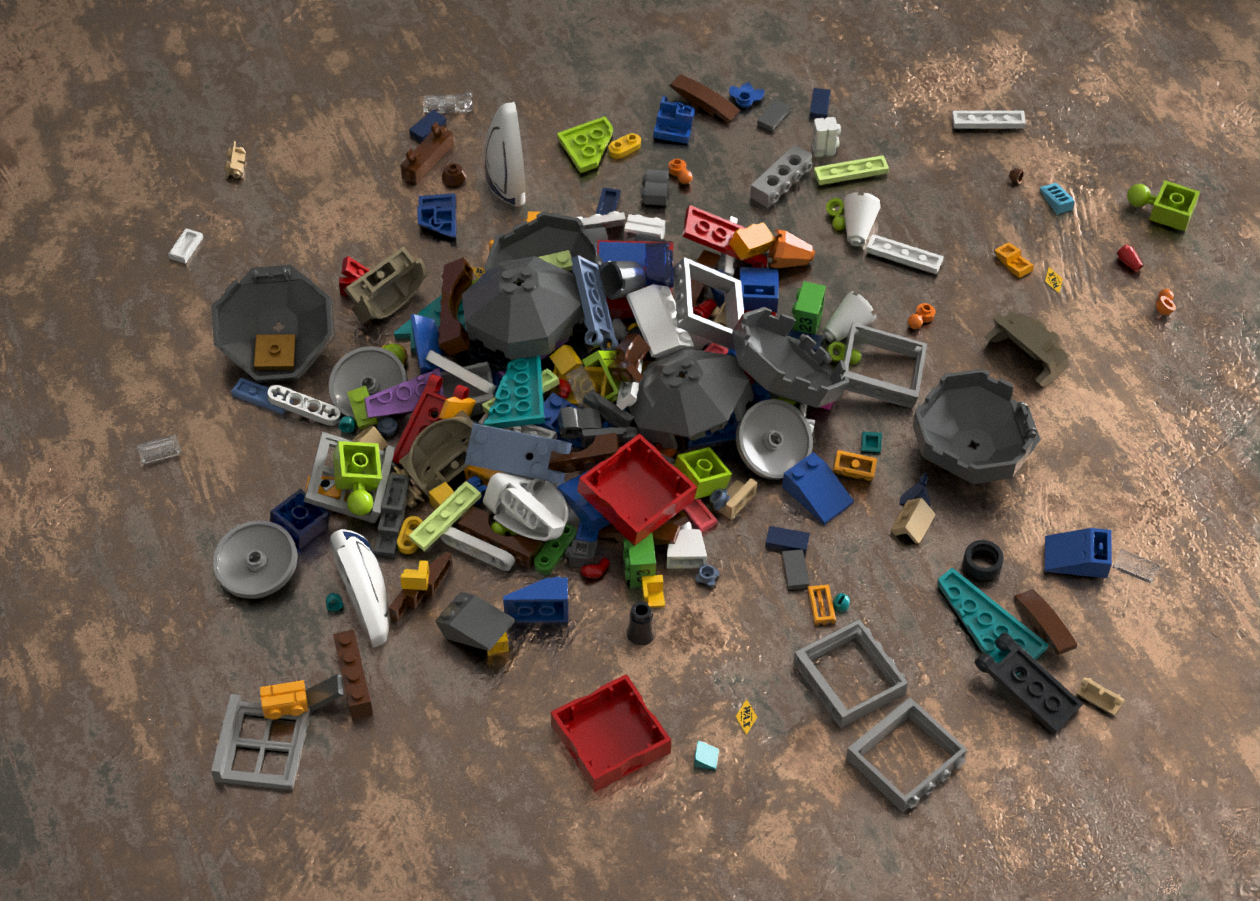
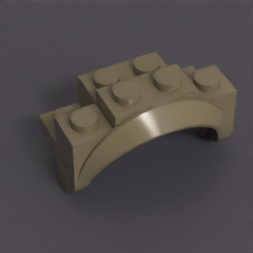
M403 246L346 287L344 291L355 304L351 310L361 323L364 324L369 319H383L398 311L416 293L428 273L421 258L414 261Z
M1013 311L1004 317L999 313L993 317L995 327L984 338L989 342H998L1010 338L1036 361L1041 359L1044 362L1043 366L1045 369L1035 379L1041 386L1049 385L1070 365L1068 354L1060 346L1059 336L1053 331L1050 333L1040 320L1036 321L1034 318H1028L1024 314L1016 315Z
M463 410L452 418L439 420L426 427L414 440L409 453L399 460L428 498L429 491L444 482L448 483L469 466L465 464V458L474 422Z

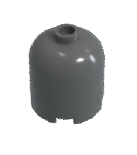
M607 261L599 268L605 296L611 300L624 299L627 294L646 286L645 270L635 261Z

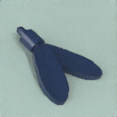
M924 473L920 477L919 482L901 496V505H905L907 500L915 499L918 496V498H923L929 507L931 506L926 488L928 481L927 473Z

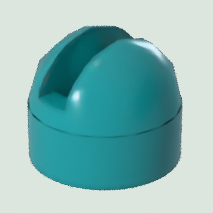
M343 416L339 422V429L345 433L353 432L355 429V419L352 416Z
M335 593L327 595L325 600L326 608L330 611L340 610L343 606L341 596Z
M844 593L837 594L833 599L834 609L839 612L848 610L850 606L849 596Z

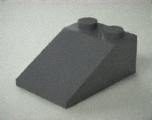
M460 592L449 606L442 611L435 622L446 639L489 651L515 620L478 596Z

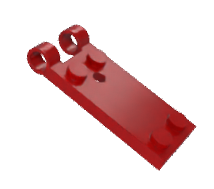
M689 205L686 209L682 237L741 260L729 242L736 230L746 228ZM758 254L741 261L751 264L754 268H767L768 259L765 255Z
M435 374L430 375L425 389L395 448L392 462L401 465L399 460L409 453L416 437L432 423L443 420L439 416L448 398L436 393L442 386V377ZM460 384L457 385L452 397L460 400L466 399L469 395V388ZM433 412H438L437 418H432Z

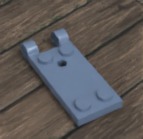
M576 255L571 258L573 264L572 271L575 274L585 316L584 323L588 328L585 334V342L593 347L600 346L603 351L615 352L614 349L619 344L615 338L599 267L597 264ZM596 334V340L592 342V336ZM612 341L611 347L607 349L608 342Z
M473 423L465 464L563 484L565 473L548 469L551 451L570 454L572 444L566 441ZM528 452H531L533 454V458L531 460H528L525 457V455Z

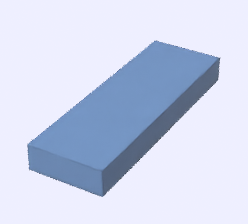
M241 377L231 391L234 397L283 415L286 412V409L275 406L268 401L267 392L269 388Z

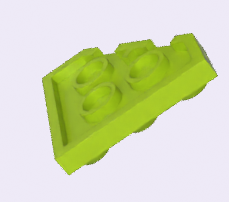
M604 116L557 133V139L580 173L597 168L613 134V127Z

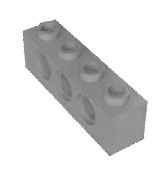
M794 144L751 184L750 198L767 208L772 203L777 202L779 197L784 192L786 193L794 182H798L801 176L811 169L813 164L812 154Z

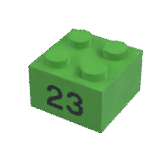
M803 281L802 288L797 289L796 300L798 301L794 302L791 314H794L792 317L796 319L793 330L817 334L824 308L826 286Z
M652 533L635 546L628 539H623L625 580L630 581V588H641L642 576L656 575Z

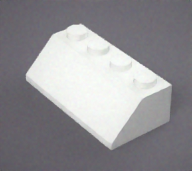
M653 284L627 294L626 298L642 336L650 347L651 357L663 358L684 348L693 349L695 347L688 331L677 327L676 303L669 287Z

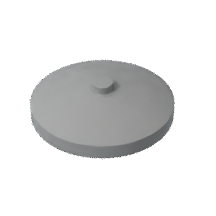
M373 346L361 347L347 353L337 362L330 375L329 393L332 402L340 410V413L346 417L352 416L355 419L347 392L366 385L371 396L408 381V377L401 361L390 351ZM389 416L377 417V420L380 421Z
M768 399L754 404L746 410L736 430V444L743 462L750 470L763 478L771 480L783 479L784 473L812 453L813 437L808 421L795 406L782 400Z
M250 521L233 528L221 539L214 553L213 567L220 584L231 594L242 598H261L278 591L289 581L296 569L298 553L291 535L283 527L269 521Z

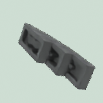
M390 474L381 507L382 514L374 548L375 556L395 558L397 539L404 520L410 476Z

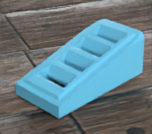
M1057 183L1040 187L1041 193L1056 215L1073 210L1075 201Z

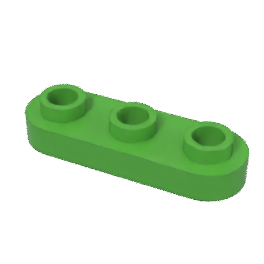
M566 524L559 538L546 542L534 559L536 572L547 575L554 571L565 556L567 546H572L573 539H576L577 532L573 525Z

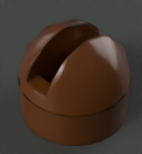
M1019 168L1012 169L1009 173L1010 180L1018 184L1022 182L1024 170Z

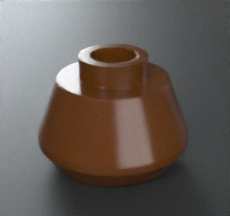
M457 163L448 164L442 173V181L451 187L459 186L466 180L464 169Z

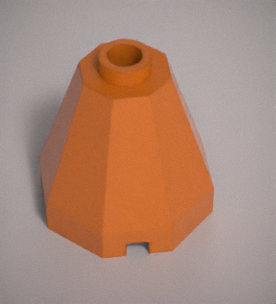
M775 230V233L778 234L774 236L776 241L769 249L768 258H772V262H768V266L783 268L808 265L810 261H813L815 251L812 250L811 245L787 231Z

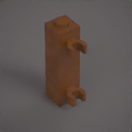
M437 122L431 126L432 132L414 151L410 148L406 152L407 158L400 165L401 176L406 181L417 185L454 145L453 132L447 130L444 125L442 127L439 126Z

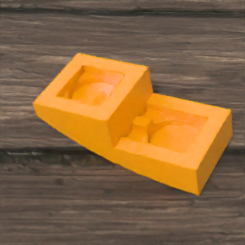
M1010 242L994 250V253L1004 266L1018 278L1034 271V265L1023 258L1021 250Z
M456 397L448 398L444 403L439 418H452L461 410L470 418L476 401L470 397L463 400Z

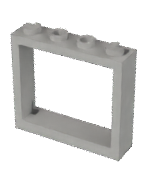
M684 257L673 268L677 327L735 350L732 331L742 314H744L741 281ZM690 278L724 292L727 327L693 314Z
M852 323L847 335L842 360L846 367L843 375L849 379V383L844 390L913 409L919 396L927 344ZM853 341L915 358L910 389L849 372L848 367Z
M860 619L796 651L794 655V665L840 728L906 694L908 682L905 680V675L898 671L894 660L886 655L881 643L873 638L870 629L866 628ZM856 638L892 687L847 710L812 663V660Z
M908 698L848 747L846 759L893 804L904 812L909 807H915L920 797L924 794L929 795L939 781L944 782L950 776L952 770L955 768L959 769L964 765L967 748L912 698ZM910 718L952 757L904 796L863 755Z

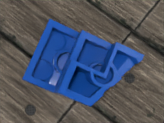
M663 95L653 138L688 144L695 109L678 101L675 103L668 101L667 96Z
M456 194L419 196V206L417 207L418 225L456 238Z

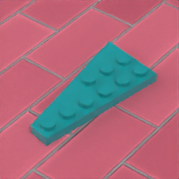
M541 355L511 360L495 394L494 404L489 409V416L485 419L483 425L507 428L545 423Z
M952 567L938 579L937 585L982 653L989 654L997 664L1008 655V653L1000 651L995 645V640L1002 633L1009 634L1035 660L1048 649V644ZM1016 672L1015 674L1016 676H1019L1021 673Z

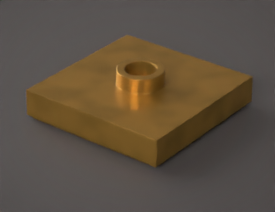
M256 334L254 369L294 370L295 334Z

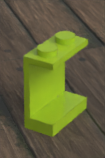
M598 350L582 361L585 367H603L614 392L604 398L612 403H616L620 382L612 377V372L608 366L617 356L614 351Z

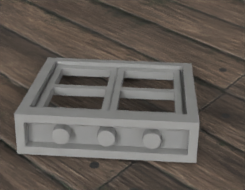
M322 432L304 502L375 524L381 512L395 447L387 445L385 451L379 450L382 480L376 491H369L373 498L372 510L364 516H356L349 511L347 502H344L345 489H342L339 500L318 493L322 474L335 477L334 468L325 466L329 446L336 448L338 441L354 442Z
M231 694L211 769L214 782L293 790L311 714L310 708L299 716L289 714L280 717L296 720L291 743L268 741L273 721L270 718L267 719L263 740L239 738L245 715L264 716L262 703L242 702L240 695ZM237 747L260 749L254 773L231 770ZM265 750L289 752L283 776L260 773Z

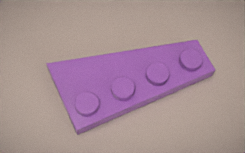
M440 368L364 398L367 419L413 412L430 375L435 374L441 377ZM443 385L441 386L440 390L436 392L437 394H440L442 396H444Z

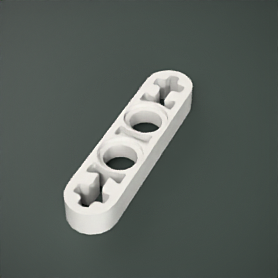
M432 350L429 351L426 360L488 394L494 393L497 387Z
M273 385L268 389V401L275 406L329 426H334L340 421V410L333 405L280 385ZM292 399H298L300 403L298 405H292L289 401ZM310 406H316L318 407V410L316 412H310L307 408Z
M449 527L440 536L445 544L501 570L509 571L515 563V558L510 553L453 527Z

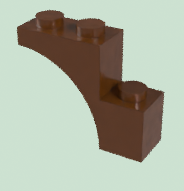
M629 334L614 349L618 356L608 368L612 372V377L619 382L639 383L643 376L638 371V366L642 358L650 350V347L639 334Z

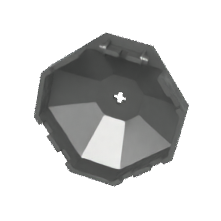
M543 211L536 215V219L530 222L525 220L514 226L513 231L505 235L503 233L496 235L484 269L486 273L496 262L532 256L541 257L567 250L570 251L571 257L579 255L597 264L599 268L604 262L597 253L595 240L586 231L580 218Z
M536 256L496 262L462 294L468 338L473 341L477 339L482 341L484 347L494 352L498 350L504 352L505 357L510 360L551 354L555 350V344L559 340L564 341L573 332L572 327L576 323L580 325L585 319L575 275ZM517 281H521V286H517Z
M292 265L251 268L240 282L237 280L233 281L218 301L216 300L211 306L214 345L259 383L300 380L335 339L332 299ZM277 322L284 325V329H281L280 333L273 329L274 326H277ZM256 334H295L294 370H255Z
M766 307L742 314L732 331L738 365L754 379L756 384L762 386L772 398L778 399L780 397L815 408L839 399L849 383L848 377L843 375L846 371L844 362L840 360L832 372L829 365L832 360L830 354L822 347H819L814 352L812 349L816 342L809 335L802 334L799 339L787 336L796 319L782 313L779 318L770 315L771 309Z
M684 348L647 365L642 374L643 378L639 382L637 400L632 406H627V410L630 415L634 416L633 425L637 427L638 434H641L651 444L653 442L661 443L663 448L677 449L678 446L674 435L688 437L689 441H696L706 436L705 431L709 429L711 433L724 429L733 411L736 421L740 422L746 412L745 406L748 402H752L754 394L750 380L744 370L738 365L735 356ZM683 373L685 378H681L679 374Z
M984 369L944 374L936 388L933 387L925 397V402L915 410L913 428L922 457L972 484L1013 478L1041 440L1028 405L1011 399L1014 388L1013 384L1002 378L996 380L990 377V372ZM971 443H974V445H978L976 450H973L972 447H969Z

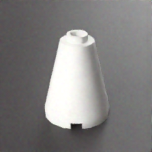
M854 192L844 198L847 241L853 246H860L866 242L880 210L879 199L868 193H864L862 196L857 195L858 192Z
M854 291L849 292L824 327L823 335L829 342H839L846 338L852 323L868 326L876 320V314L873 316L871 313L874 309L860 294L855 296L853 295Z

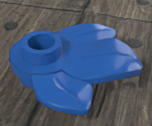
M747 82L740 88L730 86L729 94L736 99L735 102L738 106L749 107L753 102L760 101L764 97V89L754 90L752 85Z

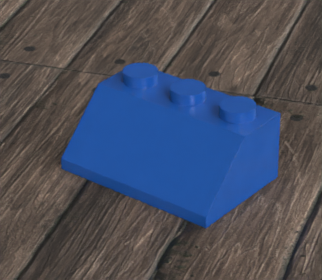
M412 314V331L420 375L429 373L437 368H440V372H446V370L426 360L430 350L440 355H445V351L441 350L438 345L440 332L439 326L435 324V319Z

